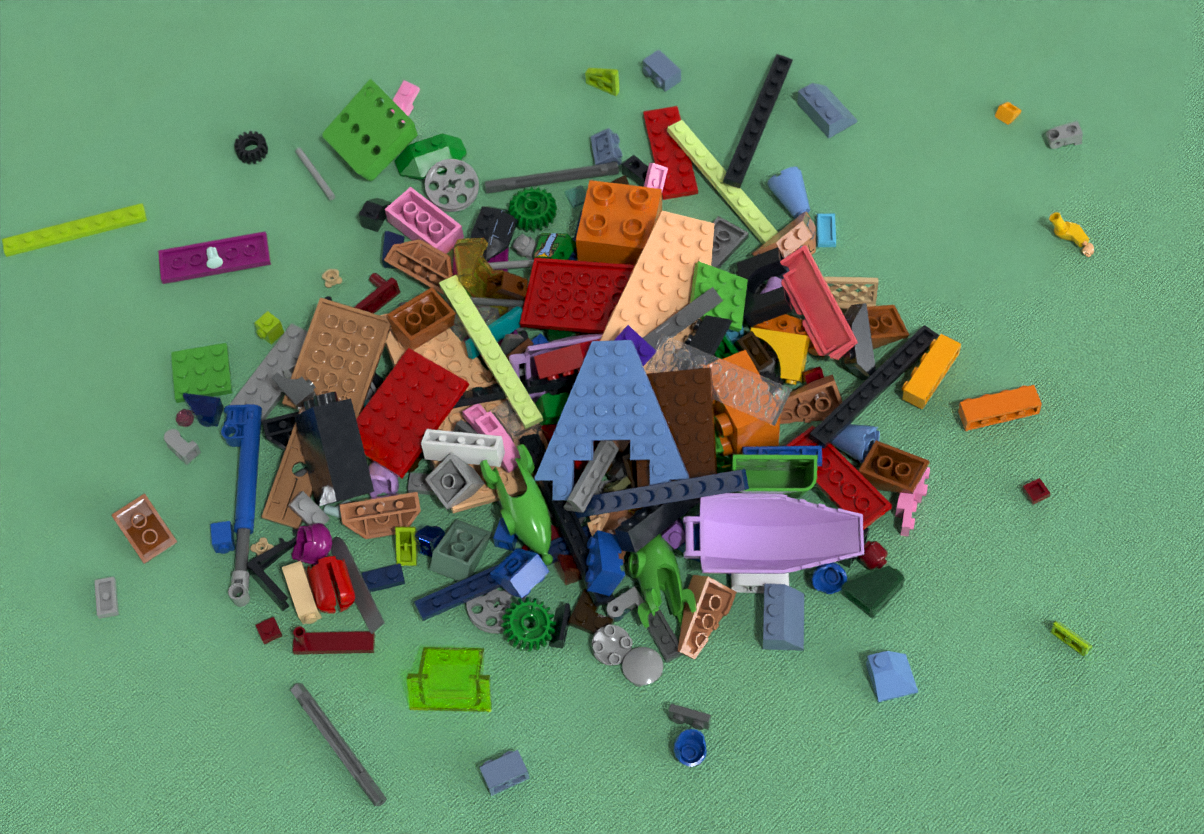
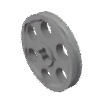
M457 159L442 160L431 167L426 175V195L429 201L440 210L446 212L464 210L475 201L478 195L479 181L477 174L464 161ZM457 167H463L465 169V172L463 174H457L455 173V169ZM439 168H445L447 170V173L445 175H439L437 174V170ZM471 180L475 185L473 188H467L465 182ZM437 183L439 188L433 191L430 190L429 185ZM449 183H456L455 188L449 187ZM463 195L467 198V201L459 203L457 198ZM447 197L449 202L443 205L439 202V199Z
M495 589L488 592L485 596H479L466 602L471 622L484 632L492 634L502 633L506 628L501 627V624L505 622L501 618L506 614L505 609L510 608L512 603L510 599L513 595L506 590L499 591ZM500 602V605L495 608L493 604ZM475 606H481L483 611L475 614L472 612V609ZM494 618L497 620V624L495 626H488L486 621Z

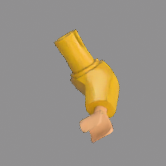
M1058 212L1050 215L1049 220L1055 227L1054 233L1059 238L1072 241L1080 248L1084 246L1081 251L1087 257L1094 253V246L1088 243L1089 238L1080 225L1064 222Z

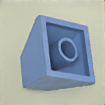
M884 651L867 656L866 667L878 702L918 693L906 654Z

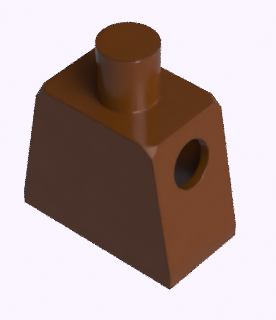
M503 271L487 279L485 297L521 300L526 298L528 281L525 278Z

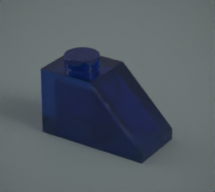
M183 393L187 407L199 424L205 427H218L224 408L220 398Z
M429 525L417 531L415 540L419 554L432 558L433 551L445 536V531L438 526L431 527Z

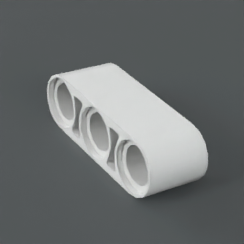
M789 573L731 574V589L738 593H764V584H785L789 586Z

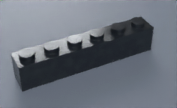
M700 498L647 506L637 510L632 517L624 520L614 530L622 551L634 553L639 551L700 502Z

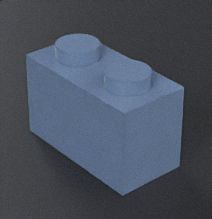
M660 50L643 59V73L645 76L650 77L655 85L661 87L665 92L681 82V69Z
M518 750L514 752L508 751L501 758L488 760L479 767L491 796L529 779L528 770Z

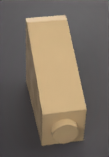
M298 561L282 567L296 612L302 624H312L321 619L322 616L317 608L309 577L302 562Z

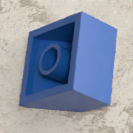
M516 548L489 575L511 595L523 598L531 592V589L536 584L542 582L550 571L538 553Z

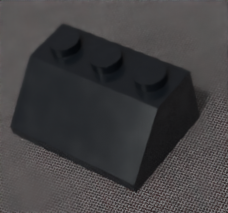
M708 315L704 316L701 320H696L692 326L693 333L689 334L683 342L686 344L684 349L681 348L675 356L677 361L674 366L679 370L699 369L708 366L732 321Z

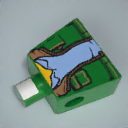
M541 233L534 252V258L568 260L576 248V242L566 233Z

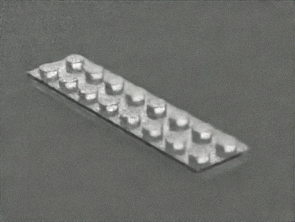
M663 334L655 348L657 352L651 357L646 367V370L652 373L711 368L714 400L774 426L792 390L787 386Z

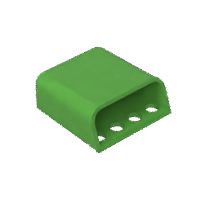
M371 78L322 134L323 138L360 176L370 182L418 136L414 122Z
M733 455L730 471L745 469L749 489L732 493L784 494L790 498H801L816 484L817 455Z

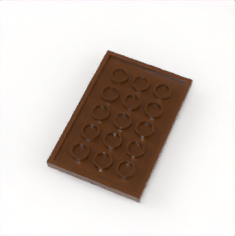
M711 368L647 373L689 477L694 478L717 474ZM636 460L638 487L650 485V460Z

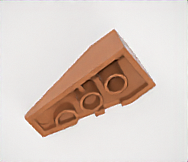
M833 374L813 381L775 400L781 411L780 424L823 421L843 402Z
M693 575L688 587L695 596L697 610L692 613L688 603L685 602L678 652L691 659H696L708 642L709 635L719 627V621L729 613L737 593L708 576Z

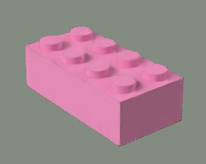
M412 187L385 208L387 221L412 241L420 239L445 254L464 239L462 226Z

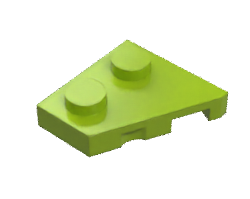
M588 68L585 72L586 84L614 96H617L620 92L617 69Z

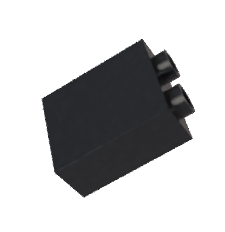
M335 391L317 395L311 400L304 401L305 411L294 416L316 505L319 507L374 492L351 398L338 401Z

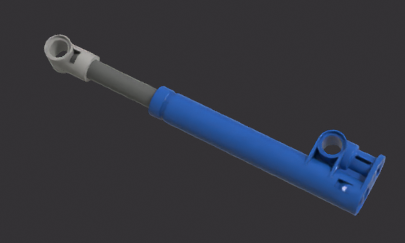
M255 404L226 406L224 408V413L227 414L226 421L221 430L227 445L230 447H240L234 532L237 533L235 571L232 572L231 586L228 590L231 600L238 607H243L250 601L248 593L250 573L247 572L250 534L254 532L262 408ZM238 593H243L242 596L236 597Z

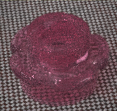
M183 409L177 413L176 422L179 426L188 427L193 423L194 416L191 410Z

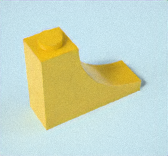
M751 327V331H753L757 338L766 341L775 350L781 366L780 378L785 380V384L796 385L797 382L802 383V372L805 370L810 338L806 335Z

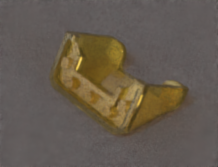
M484 238L457 239L453 248L458 280L472 297L488 298L485 297L487 279L503 272L502 270H493L482 256L488 245ZM480 305L491 318L502 317L509 309V307Z

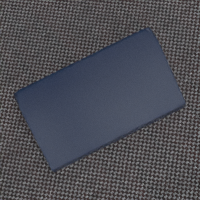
M385 231L382 255L384 268H395L385 262L384 259L394 244L404 243V236Z

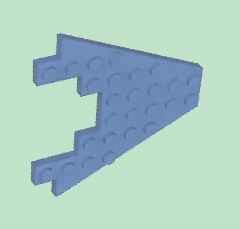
M592 341L539 466L535 481H553V500L567 501L574 489V461H593V441L630 440V460H650V485L690 478L633 341Z

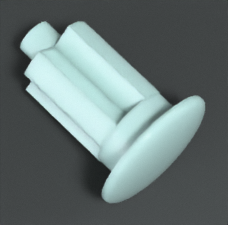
M209 247L207 249V266L211 269L218 268L223 264V260L218 256L215 247Z

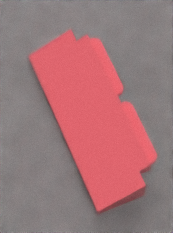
M804 245L780 261L781 265L788 267L790 270L783 275L784 279L781 284L790 296L796 313L805 316L803 326L817 353L820 356L826 355L839 360L858 341L808 247Z

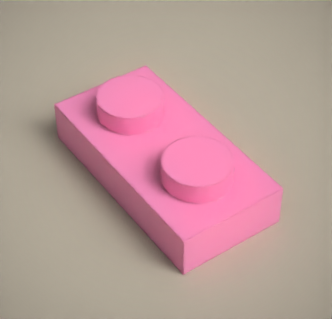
M649 163L644 187L658 188L663 191L668 168L655 163Z

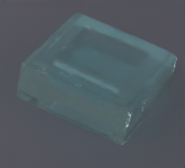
M582 185L565 191L572 208L584 204L586 192Z

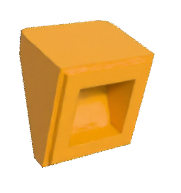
M1006 102L999 105L995 117L1009 125L1022 110Z

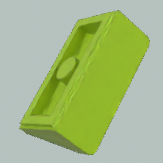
M1055 621L1053 623L1051 633L1082 656H1085L1092 648L1089 642L1061 622Z

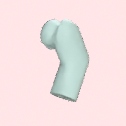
M345 500V501H343V502L340 503V504L347 503V502H351V501H350V500ZM328 504L325 506V514L342 518L340 504L336 507Z

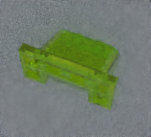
M423 647L418 674L408 673L409 709L491 712L490 675H483L484 648Z

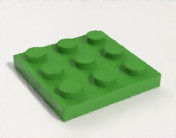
M698 261L694 268L690 303L713 287L723 301L700 317V319L706 315L730 319L732 323L729 329L739 332L742 330L748 279Z
M227 343L171 352L176 403L233 393Z

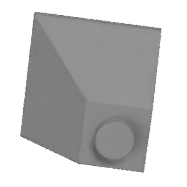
M450 453L425 478L446 509H450L472 497L485 484L474 468L453 453Z

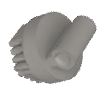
M521 234L515 240L513 247L522 257L526 256L527 259L532 260L537 244L531 237Z

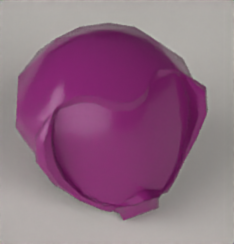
M323 523L300 526L297 531L296 545L291 553L293 560L317 565L318 559L327 557L332 547V536L329 529Z

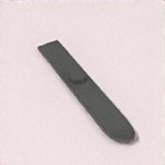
M712 287L643 337V339L657 350L723 300Z
M336 536L332 541V555L337 560H345L355 593L356 605L370 633L373 634L385 622L346 543L342 538Z

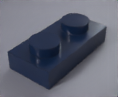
M401 563L362 572L363 579L370 592L405 584Z

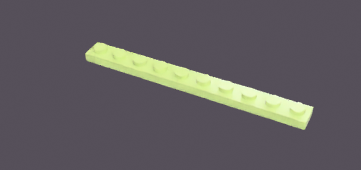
M681 120L668 126L667 132L759 241L764 244L775 236L778 231L742 189L723 183L726 175L725 169L684 121Z
M454 275L439 282L441 290L525 429L543 421L542 415L458 277Z

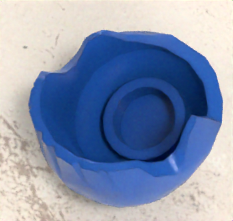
M834 562L819 565L815 568L812 575L813 586L817 591L826 594L839 592L847 584L846 572L840 565Z
M687 729L676 737L674 753L682 764L693 767L701 764L706 758L705 738L700 731Z

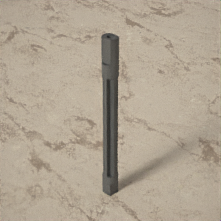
M616 161L520 177L485 181L486 194L556 182L619 174V168Z
M296 683L290 691L373 805H383L387 798L303 683Z

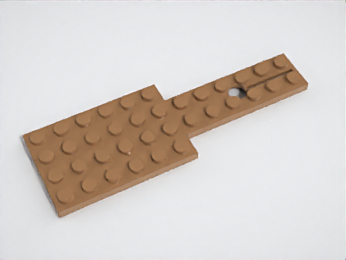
M320 298L291 379H299L301 376L305 380L309 379L316 387L314 389L316 396L336 391L338 401L351 398L357 419L362 412L391 329L388 318ZM285 395L282 404L297 409ZM304 406L301 409H299L300 411L298 414L305 411ZM295 422L261 518L298 530L303 520L288 504L301 491H304L311 498L313 490L308 470L302 477H297L293 474L294 465L298 463L306 464Z

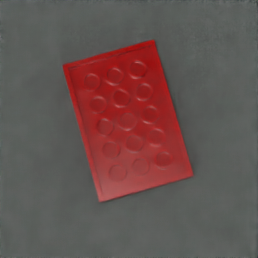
M534 258L520 320L521 327L603 334L635 265Z
M408 348L356 419L365 456L402 479L423 451L421 442L426 430H438L470 384Z

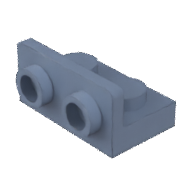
M608 128L591 136L595 165L617 161L618 165L622 164L621 157L623 155L619 148L620 139L617 133H613Z

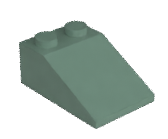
M456 519L433 551L430 570L457 581L471 577L490 541L492 532Z

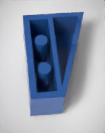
M597 530L587 543L589 555L586 564L589 565L585 581L588 582L587 591L610 596L625 577V572L621 571L620 565H623V559H619V554H621L622 550L616 535Z

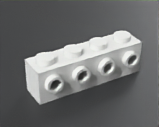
M427 429L421 442L425 460L443 461L450 453H453L467 464L480 465L483 460H487L489 466L500 467L505 455L502 436Z

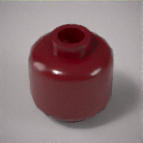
M869 540L864 545V555L858 556V559L869 570H874L876 567L880 570L888 562L885 559L888 556V552L878 541L871 542Z

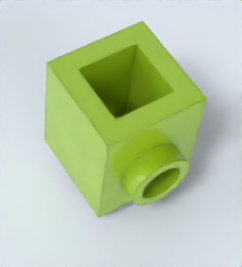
M269 311L255 322L257 335L271 345L284 334L281 321Z

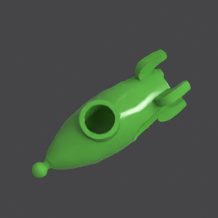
M520 444L517 446L520 458L515 459L527 486V491L524 495L517 498L509 496L497 468L495 467L492 470L487 460H483L480 463L481 471L487 486L497 490L502 506L500 511L510 535L516 534L526 546L542 555V561L545 565H550L553 562L552 555L548 554L551 544V519L544 497L531 475L535 468L532 457L524 444Z
M659 534L636 553H630L628 562L630 576L638 578L641 591L646 602L638 606V614L644 627H649L648 615L652 613L655 616V612L659 610L658 606L662 603L660 590L665 593L673 616H678L681 626L684 602L688 603L692 613L696 612L697 605L693 592L690 589L683 590L678 563L669 543Z

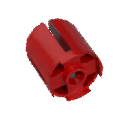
M335 556L318 559V564L311 569L308 566L307 574L317 608L321 612L335 614L334 606L337 605L338 611L342 612L353 605L355 593L344 559L342 561L337 560Z

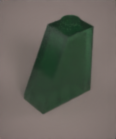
M888 565L845 582L842 585L841 594L870 618H873L903 587L905 577H903V574L898 569H893Z

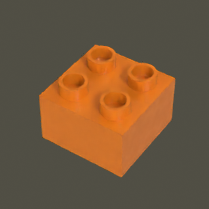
M589 180L576 236L578 261L635 265L662 211V189Z
M741 351L708 366H704L703 368H711L714 425L724 452L720 455L722 457L730 455L733 458V455H743V447L779 446L781 411L747 351Z

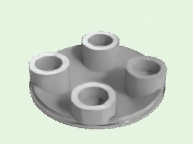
M609 624L600 628L592 639L593 654L605 665L614 666L623 663L625 656L632 649V639L623 628Z
M638 647L627 653L622 663V669L625 677L637 687H641L655 682L662 675L663 661L655 650L648 647Z

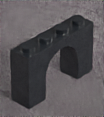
M778 247L737 263L738 271H736V275L748 279L743 320L747 321L750 327L792 312L791 298L783 286L763 294H755L759 285L764 281L787 272L786 266L780 263L784 256Z

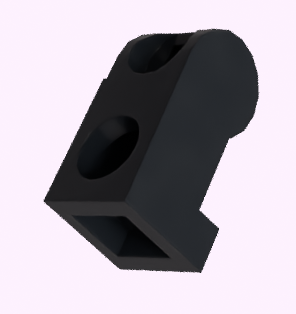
M632 155L622 164V174L626 175V177L629 176L639 186L644 187L648 166L635 155Z

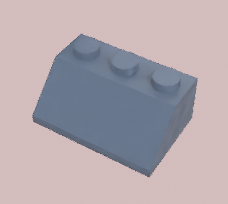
M811 83L798 91L797 104L828 139L857 123V119L827 86Z
M764 584L763 649L804 651V593L785 584Z

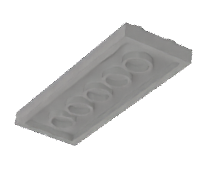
M291 323L230 405L255 404L262 408V425V420L268 417L284 395L281 389L274 383L272 376L278 372L281 376L285 377L284 370L297 363L308 331Z

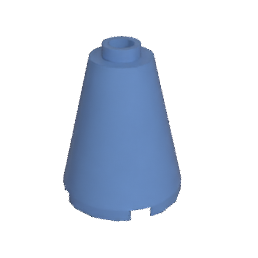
M790 167L780 171L782 175L778 177L774 175L768 180L767 185L794 218L799 217L805 211L807 213L810 212L800 168Z
M850 424L831 444L860 463H863L875 441L880 440V431L876 430L878 428L875 426Z

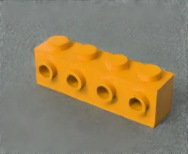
M940 334L937 340L934 339L929 347L930 351L928 354L924 353L920 366L914 368L910 381L904 383L902 399L923 410L958 357L961 343L943 334Z

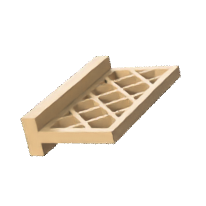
M824 277L827 284H834L828 287L842 313H846L849 307L854 304L866 303L867 307L876 306L878 278ZM866 284H874L870 287L864 286ZM841 288L842 291L838 292L836 289ZM858 288L862 290V291H860V292H858V293H857L856 291H854V290H856V289H858Z

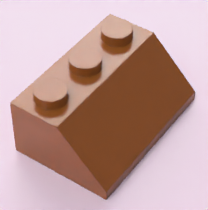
M431 287L388 313L387 318L399 343L406 350L408 348L415 350L454 326L456 313L436 290Z

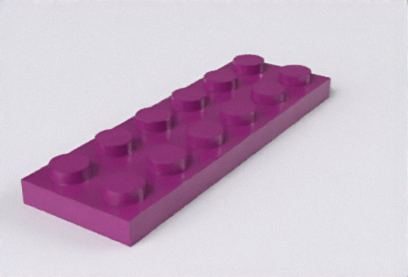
M266 231L158 250L161 281L163 284L271 265ZM209 247H215L218 256L223 260V264L218 268L211 269L207 266V249Z

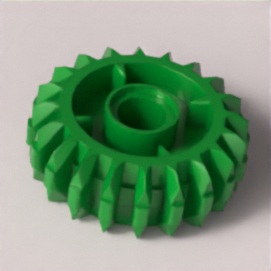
M531 186L530 190L524 188L523 192L518 191L517 195H513L509 203L508 212L518 219L517 226L520 230L525 228L526 232L529 229L535 232L536 229L542 231L543 226L548 228L549 223H553L557 215V205L552 194L547 193L546 189L541 191L539 187L533 189Z
M526 597L524 602L519 598L517 604L512 602L510 608L505 609L506 614L501 618L505 622L501 624V627L506 629L502 634L509 635L506 639L507 642L514 641L512 647L515 648L517 645H520L519 649L523 651L526 646L528 652H531L534 647L537 651L540 649V645L545 647L547 645L546 641L552 639L550 634L555 633L552 627L556 625V622L551 621L554 614H548L550 607L543 608L544 601H541L538 605L536 604V598L532 602H530L529 597ZM524 621H530L533 628L525 627Z

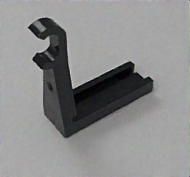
M293 529L294 539L285 542L283 538H280V544L247 563L248 572L282 611L289 607V604L286 602L288 597L264 570L287 551L295 547L298 531L296 529Z

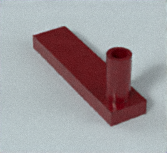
M373 273L369 281L377 289L353 308L374 314L401 293L397 281L393 277L386 281L377 273Z
M301 626L296 627L293 631L294 655L374 653L375 632L373 634L370 631L306 633L305 629Z

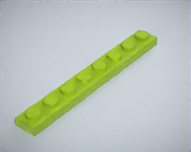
M140 203L3 238L4 254L8 257L145 222L147 217L144 205Z

